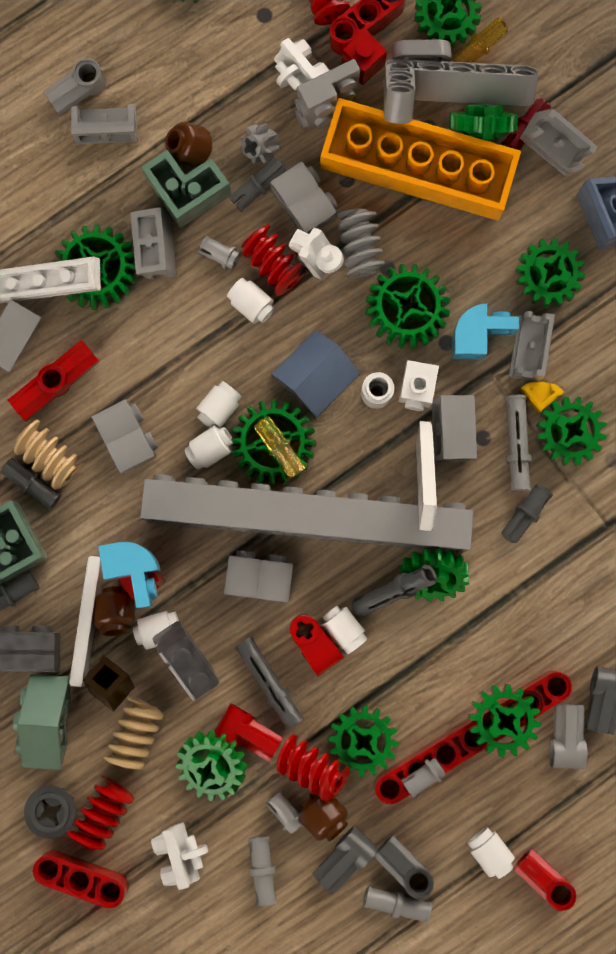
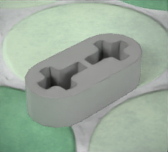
M446 40L397 41L393 44V59L451 62V43Z

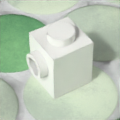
M407 360L399 402L405 403V408L415 411H423L424 407L430 408L433 402L439 366Z

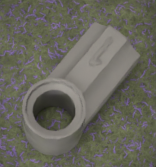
M83 58L74 65L73 71L43 92L57 113L61 115L69 110L71 106H75L89 95L95 96L100 94L106 86V78L95 60ZM90 72L96 73V77L92 81H83L86 74Z
M557 704L554 706V738L550 741L549 751L552 768H586L587 744L585 739H583L584 705Z

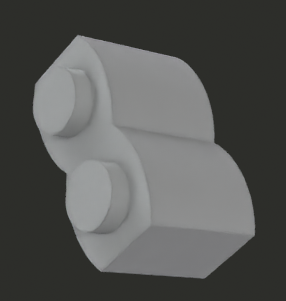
M301 161L272 180L270 188L297 229L310 234L313 227L320 229L336 219L337 212L335 209L338 205L329 191L324 193L318 186L320 178L312 166L306 167Z
M125 399L91 416L114 463L122 475L157 458L154 450L158 449V445L150 431L147 433L143 432L139 422L143 421L144 418L136 403L130 405Z
M238 550L236 551V556H229L224 595L288 603L293 564L287 563V557L268 555V560L255 559L256 553Z

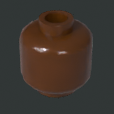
M180 122L167 133L165 147L177 163L198 167L206 162L212 152V138L209 131L204 127Z
M111 586L103 588L102 593L96 595L93 626L100 630L104 636L126 634L127 629L132 627L135 621L134 600L131 599L128 593L122 592L121 587Z
M311 793L301 803L304 809L300 814V821L316 840L327 839L330 842L348 825L345 821L348 816L347 810L336 797L325 802L320 799L319 795Z

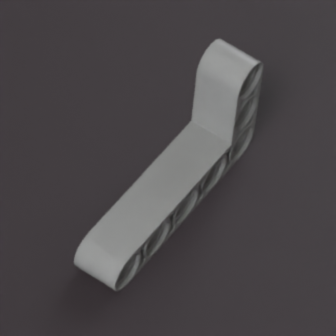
M391 59L386 61L383 90L384 119L396 124L411 122L413 119L414 100L529 106L535 102L539 71L534 67L523 65Z

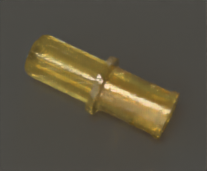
M496 18L479 34H472L471 40L452 55L453 62L473 63L483 54L487 55L489 48L507 34L508 26L501 18Z
M265 417L254 426L261 439L271 451L269 453L270 457L273 455L289 479L306 468L305 464L301 462L289 445L290 439L286 440L270 417Z

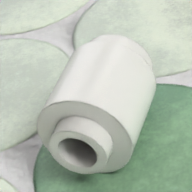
M239 279L227 294V297L231 300V305L253 324L258 321L264 323L274 312L272 307L274 300L251 280Z
M376 372L370 374L362 385V400L371 408L379 409L385 407L391 401L394 394V383L384 373ZM379 388L382 390L383 395L380 397L374 396L371 390Z
M222 381L219 386L214 385L196 407V410L200 413L197 418L208 428L214 425L221 428L238 408V401L242 396Z
M214 425L191 440L189 446L185 448V454L196 469L208 468L233 451L231 446L233 444L231 441L232 436L225 427L220 429Z
M336 605L322 617L325 623L321 627L339 650L343 649L347 655L367 640V637L363 634L364 628L346 606L340 610Z
M163 611L137 619L138 626L133 627L137 645L143 644L145 650L155 648L156 646L152 638L174 622L179 621L176 611L171 613Z
M485 827L467 842L471 847L470 853L488 877L496 875L500 879L513 869L514 866L511 863L515 857L495 831L491 832L488 827Z

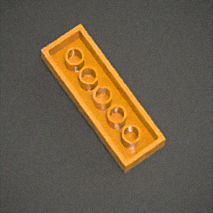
M338 98L320 156V169L499 221L505 209L521 151L414 119L405 124L391 123L384 119L383 110Z

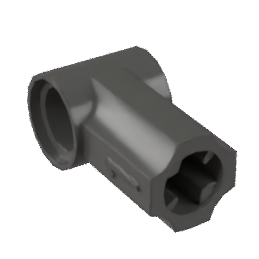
M596 666L590 683L592 698L585 728L614 735L616 729V670Z
M355 825L342 836L335 845L336 849L313 872V876L331 894H334L357 869L361 870L379 850Z
M394 835L388 838L379 847L374 857L393 875L410 896L421 899L430 895L433 890L434 881L428 868L422 865ZM422 873L427 877L425 887L414 889L410 886L409 880L413 874Z

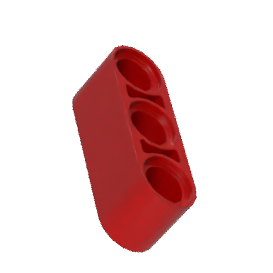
M387 0L358 1L332 22L330 27V47L332 51L342 56L343 49L365 29L372 36L376 35L403 13L406 0H399L395 3L388 2ZM364 14H370L375 19L372 21H364L361 18V16ZM345 32L351 37L347 40H341L336 35Z
M47 851L33 865V876L39 884L104 908L117 907L128 892V881L122 874L60 851ZM46 860L55 862L58 868L57 875H48L43 869V862ZM74 872H84L88 876L89 884L87 886L77 885L73 878ZM109 882L116 884L119 887L120 895L118 897H109L104 891V885Z

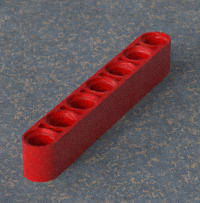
M548 671L520 687L524 690L523 696L531 694L534 697L535 705L533 708L540 709V713L535 715L534 719L570 696L572 683L566 674ZM558 677L562 682V689L558 694L551 695L547 688L548 682L551 678ZM502 698L497 702L501 706H510L516 701L510 698ZM487 709L483 715V726L489 723V711ZM525 715L520 719V727L526 723ZM471 719L466 720L380 773L374 781V790L377 798L385 804L393 805L411 795L402 782L403 778L409 776V767L415 762H421L425 765L426 759L431 761L436 758L437 760L436 752L443 745H449L453 750V755L449 761H438L445 773L484 750L487 742L481 745L477 743L467 745L464 740L466 731L471 726L476 725L475 721ZM507 719V723L504 727L513 731ZM499 735L492 740L499 741L507 735ZM388 779L394 780L398 784L396 793L391 796L383 795L380 792L381 784Z

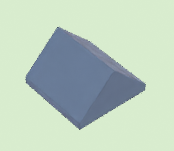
M616 177L588 179L577 193V198L599 251L616 245Z
M315 330L271 375L317 418L360 375V372L339 345Z

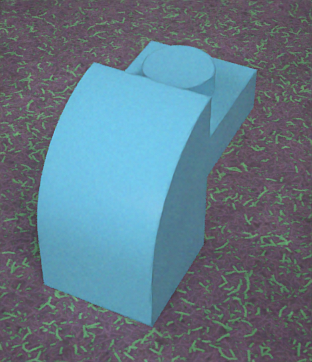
M487 304L476 305L468 309L459 319L453 332L452 359L483 360L487 355V335H515L519 330V317L511 316L510 312L504 311L493 312L491 316H487Z
M117 542L98 546L104 580L131 576L136 608L153 606L152 599L157 598V589L154 578L149 579L148 573L161 571L155 556L146 548L132 542Z

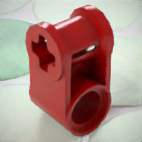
M300 614L291 621L290 634L302 651L303 657L318 677L344 659L331 638L324 633L312 616ZM300 621L304 624L312 623L313 626L309 629L311 632L309 637H306L304 634L299 636L296 634L299 630L297 624Z

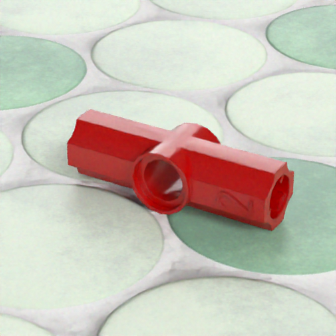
M80 340L52 364L43 366L34 379L7 401L20 417L27 422L56 397L65 395L72 384L100 361L87 345ZM60 374V384L55 388H48L47 379L49 376Z

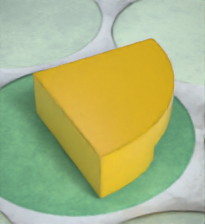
M541 381L527 383L519 389L523 395H526V399L538 413L564 393L559 386Z

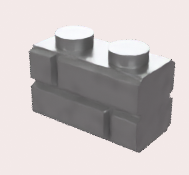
M180 620L174 622L152 638L158 654L168 665V668L192 701L218 686L220 682L213 667Z
M0 626V672H58L60 669V633L52 632V626H32V632H19V626Z

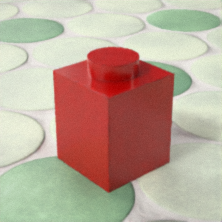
M365 29L343 49L342 64L352 59L356 60L360 68L359 83L363 86L385 66L387 50Z

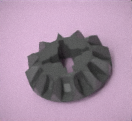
M53 785L41 787L34 791L28 798L24 808V817L29 829L35 835L45 839H54L64 835L74 825L73 820L77 814L74 797L65 788ZM46 803H49L50 806L62 804V807L56 813L57 822L51 816L40 820L39 817L47 810Z

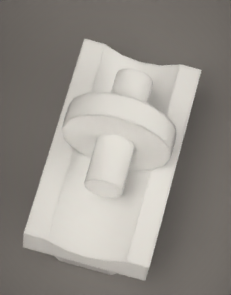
M289 38L282 41L280 44L281 50L274 58V61L277 63L275 68L280 73L276 80L280 88L290 84L296 91L297 86L330 71L324 63L319 62L314 66L309 63L308 59L312 51L304 39L294 43Z
M313 227L310 234L297 229L289 242L291 250L298 252V260L304 263L316 278L322 279L324 272L333 273L339 270L343 264L344 258L341 250L331 245L320 229Z
M184 822L162 831V834L151 839L154 853L157 856L168 853L171 864L162 867L160 872L164 886L177 885L178 890L188 888L191 883L200 879L197 870L203 867L200 856L209 850L206 844L197 846L194 835H187Z

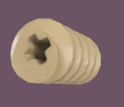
M37 419L29 424L17 437L14 453L18 456L24 454L23 461L26 464L33 463L32 469L36 473L43 471L42 479L45 481L52 480L51 487L57 490L71 482L82 469L84 463L75 467L73 464L77 455L73 454L66 458L64 456L68 449L66 445L56 449L55 446L59 440L57 437L47 441L46 437L50 430L45 428L38 432L37 428L40 421Z
M127 696V699L134 706L123 707L122 711L129 716V719H118L117 723L124 728V732H113L112 735L120 742L119 744L108 745V748L115 755L114 757H104V759L109 763L126 769H143L145 763L139 757H148L150 753L143 744L154 743L155 739L148 732H157L159 730V726L153 720L163 719L164 714L151 703Z

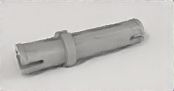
M526 395L506 396L509 455L506 456V463L510 464V489L512 492L530 491L529 463L532 462V455L528 453ZM516 414L519 419V440L516 433ZM517 447L520 448L521 473L518 471Z

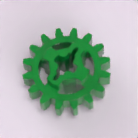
M416 0L415 10L417 12H415L414 22H421L418 27L419 33L428 32L426 40H432L433 38L446 40L451 43L452 48L456 39L464 44L466 43L467 34L474 36L476 31L475 25H479L481 20L479 13L481 12L482 4L475 3L476 0ZM463 3L466 6L467 12L462 9ZM427 8L430 9L429 13L434 16L433 21L428 16Z
M476 103L465 105V111L449 113L450 130L464 131L465 135L482 140L501 138V133L517 131L518 115L503 112V105Z
M543 238L538 242V248L530 244L527 248L528 254L522 253L519 261L524 265H518L515 269L516 273L522 274L516 281V284L525 285L526 288L522 295L526 296L531 293L533 295L532 304L541 299L543 300L544 308H547L551 301H554L556 307H560L563 303V298L570 302L574 298L572 291L578 293L581 290L582 286L576 281H582L585 278L586 274L578 271L585 263L584 261L575 260L579 253L578 250H574L571 253L567 250L569 242L566 241L560 247L558 246L557 238H553L550 245H547ZM554 254V256L543 258L540 255ZM564 261L567 263L570 272L566 270ZM555 263L553 276L545 283L547 271ZM530 273L535 276L537 285L532 281ZM555 287L561 290L558 292H546L548 289Z
M568 396L564 397L561 401V406L556 401L550 404L552 412L544 410L541 413L546 421H540L536 425V427L543 430V433L539 434L536 439L545 440L546 443L541 448V451L545 452L550 449L552 451L550 460L553 461L561 457L563 466H566L570 459L573 460L575 466L581 464L582 457L586 461L592 460L593 455L591 451L598 453L603 449L597 442L607 439L606 435L600 433V430L606 427L607 423L598 422L597 419L602 414L601 410L593 413L591 411L593 403L590 401L583 406L581 405V397L575 398L573 403H570ZM565 411L577 412L573 417L568 418L563 414L559 415ZM587 420L591 426L592 434L588 432L586 424ZM578 421L574 430L576 435L565 441L568 437V427ZM551 428L556 432V443L552 438ZM572 445L584 448L578 452L566 451Z
M438 547L435 552H430L428 548H424L423 554L413 551L411 552L412 559L404 557L403 565H399V574L411 573L424 565L431 566L435 571L436 583L417 591L415 595L417 600L421 597L426 598L427 602H431L433 598L437 597L440 601H444V596L455 598L456 591L464 592L465 585H469V564L464 562L462 555L454 557L453 550L445 553Z
M505 684L503 691L500 692L497 685H492V694L488 695L484 691L480 692V696L483 699L481 703L472 701L471 704L477 711L476 713L468 714V718L475 721L476 725L471 726L469 731L471 733H479L475 740L478 745L487 742L485 751L489 754L497 748L499 757L504 758L506 750H509L514 757L518 756L517 747L521 746L529 750L530 747L526 742L527 739L537 740L538 738L532 730L533 727H541L542 723L534 720V716L540 713V709L530 708L534 698L528 696L523 699L524 690L518 687L512 693L511 685ZM510 698L516 702L510 706H501L497 699ZM487 709L489 711V723L483 726V715ZM496 710L507 716L511 715L508 722L513 731L502 725L498 726L501 720ZM525 715L526 723L522 732L520 729V719ZM499 735H508L513 741L502 743L492 739L497 738Z
M363 705L362 711L357 713L353 706L350 707L351 715L348 717L340 713L341 724H331V727L337 731L336 735L328 736V741L336 744V746L329 749L330 754H339L337 760L341 762V765L345 762L350 767V773L354 768L358 769L359 777H363L366 769H369L371 774L375 776V767L378 765L386 770L388 768L384 761L386 757L391 759L396 757L390 751V748L399 746L397 740L391 739V735H394L397 729L395 727L387 728L386 726L391 720L390 717L386 716L380 719V709L378 708L372 714L368 713L367 705ZM368 719L374 721V723L365 727L358 726L354 721ZM346 729L350 734L349 744L345 749H342L341 737ZM353 729L363 736L371 735L368 741L373 752L363 745L358 748L355 746L358 741ZM383 732L385 743L382 752H380L377 748V738ZM357 755L368 756L372 761L357 762L352 759Z
M210 730L206 737L199 731L194 738L189 737L177 753L180 759L175 767L183 770L178 778L179 780L187 779L189 783L186 789H197L198 798L203 793L208 794L209 801H213L217 794L222 800H225L229 793L232 795L236 793L246 778L244 772L248 765L247 763L240 762L245 753L244 751L236 752L234 748L237 742L233 741L228 744L226 742V734L224 733L220 738H215L213 730Z

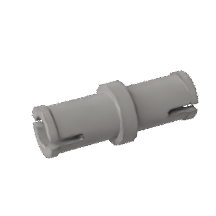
M269 836L249 838L248 842L250 844L252 868L249 871L250 876L254 877L256 906L276 904L277 899L273 878L276 868L271 862Z
M368 886L364 895L363 907L390 913L391 917L396 919L402 916L428 923L432 903L406 897L400 891H396L394 894Z

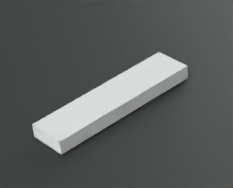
M94 256L0 269V303H7L10 300L15 302L101 290L100 259Z
M420 421L416 441L419 530L431 531L434 526L437 509L433 430L431 422Z
M96 556L88 557L69 681L70 686H85L82 680L89 672L95 627L93 626L95 598L101 592L103 578L100 557Z

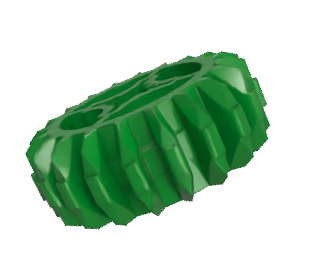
M95 224L92 233L89 232L87 226H83V235L78 236L75 231H71L70 235L73 241L69 242L62 239L61 244L65 251L55 250V255L61 261L75 259L79 253H81L83 258L93 256L99 258L100 271L104 276L103 278L100 277V284L103 288L100 291L69 294L67 299L70 302L78 299V305L81 308H84L88 301H90L92 310H97L98 302L101 301L104 308L108 309L110 308L109 299L113 298L119 304L121 302L118 295L120 292L127 296L130 294V290L125 285L136 284V279L129 275L136 273L135 264H131L135 262L134 253L130 252L133 247L129 241L123 243L124 236L122 233L119 232L113 236V229L109 226L103 234L100 225ZM101 245L109 247L112 250H110L109 252L105 250L101 253L92 252L88 247ZM120 259L119 273L116 279L111 282L109 271L115 266V262Z
M400 264L399 274H396L392 267L388 268V278L379 274L377 281L380 286L371 284L369 290L374 295L366 296L365 302L372 305V307L367 308L365 313L367 316H376L369 321V326L372 328L380 325L381 327L376 332V336L380 338L385 333L389 334L386 340L388 345L392 344L394 338L399 339V349H403L405 340H409L411 349H415L418 338L424 346L429 343L427 334L436 339L439 336L436 327L444 329L447 323L442 318L449 317L450 310L443 307L450 303V297H440L446 292L447 287L445 285L436 287L435 285L439 282L440 277L436 275L431 280L428 279L430 271L428 268H425L422 274L416 273L418 269L417 264L412 265L410 272H406L405 264ZM413 284L412 288L406 293L397 291L392 293L389 291L397 285ZM422 289L429 295L432 301L433 313L427 311L428 307L420 302L419 295ZM415 295L412 302L413 307L401 318L403 305H400V303L405 305ZM382 299L389 302L388 306L396 311L397 316L393 324L386 318L383 312ZM409 320H417L419 322L424 320L428 322L417 329H401Z
M276 399L271 400V409H266L264 401H260V412L256 413L251 406L247 408L251 416L249 420L245 416L239 415L238 420L244 427L233 426L232 431L240 435V438H232L231 441L233 446H240V448L232 451L231 454L233 458L243 456V459L237 463L239 469L247 465L250 466L246 471V477L250 478L255 472L259 473L257 483L262 484L265 475L270 476V486H274L276 483L275 476L281 475L282 483L287 484L286 473L290 472L295 479L299 478V473L295 468L299 466L303 470L308 469V464L302 460L303 457L307 459L314 458V453L306 450V447H315L316 440L306 439V437L313 435L315 430L313 427L303 428L309 422V418L305 416L300 420L297 419L301 412L299 407H296L290 414L288 413L289 402L287 401L283 403L282 410L277 409ZM271 418L287 421L296 431H278L275 429ZM262 421L264 427L263 436L259 440L254 441L253 444L247 445L250 431L257 423ZM268 428L271 429L272 435H274L276 440H282V444L278 443L279 448L277 452L279 457H276L271 446L264 445L265 441L269 442L267 438L269 437ZM300 440V447L296 456L285 465L282 456L283 449L292 444V442ZM254 453L269 454L276 468L262 466L255 462L250 455Z

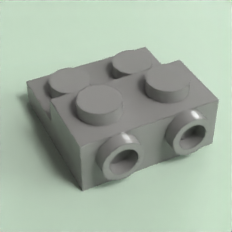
M355 59L297 86V99L294 100L297 107L295 115L302 129L305 127L308 130L315 127L322 129L331 123L338 98L351 101L356 96L355 94L358 93L360 68Z

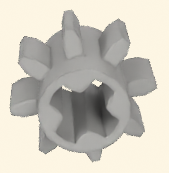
M267 123L260 126L255 124L247 127L246 132L248 135L240 138L243 155L252 159L253 164L261 161L263 163L269 162L274 158L272 152L280 150L278 134L268 129Z

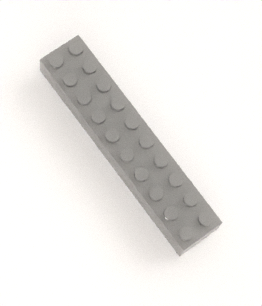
M154 474L153 480L144 479L140 518L147 523L418 549L428 548L429 550H436L440 547L442 551L453 550L460 553L471 549L474 510H466V504L446 502V505H443V507H437L433 529L431 531L419 530L418 499H414V502H411V504L400 503L401 498L393 496H381L379 501L368 500L367 494L349 493L347 498L335 497V491L316 490V495L303 494V488L284 487L283 492L271 491L270 485L255 483L251 484V489L239 488L238 482L219 480L218 486L208 485V482H205L206 479L186 477V483L176 482L173 476Z

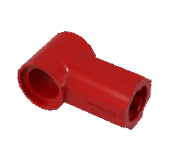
M230 703L214 733L219 737L223 733L226 734V741L229 743L236 741V746L241 745L270 762L283 736L255 721L254 716Z
M532 848L525 852L517 861L513 870L555 910L566 911L572 908L576 902L577 895L568 879L557 872ZM562 885L567 887L568 895L564 900L556 901L552 899L551 894L556 886Z

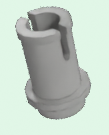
M209 236L203 239L198 254L222 264V268L225 270L228 268L233 270L241 256V253L236 251V247L232 246L229 248Z
M436 758L431 761L426 759L425 765L402 779L404 786L413 798L436 781L442 782L441 778L446 773Z
M279 791L265 803L283 824V831L287 830L292 834L303 825L300 821L301 812H297L282 791Z

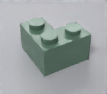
M166 150L141 167L146 181L179 229L231 195L230 183L212 158L185 175L169 151Z
M13 500L0 506V585L49 559L20 504Z
M30 674L27 687H22L20 694L21 712H15L13 720V731L18 732L16 753L21 754L22 767L62 770L67 748L65 723L71 702L69 677Z

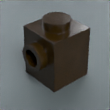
M103 656L82 680L89 693L113 712L135 688L129 674L106 656Z

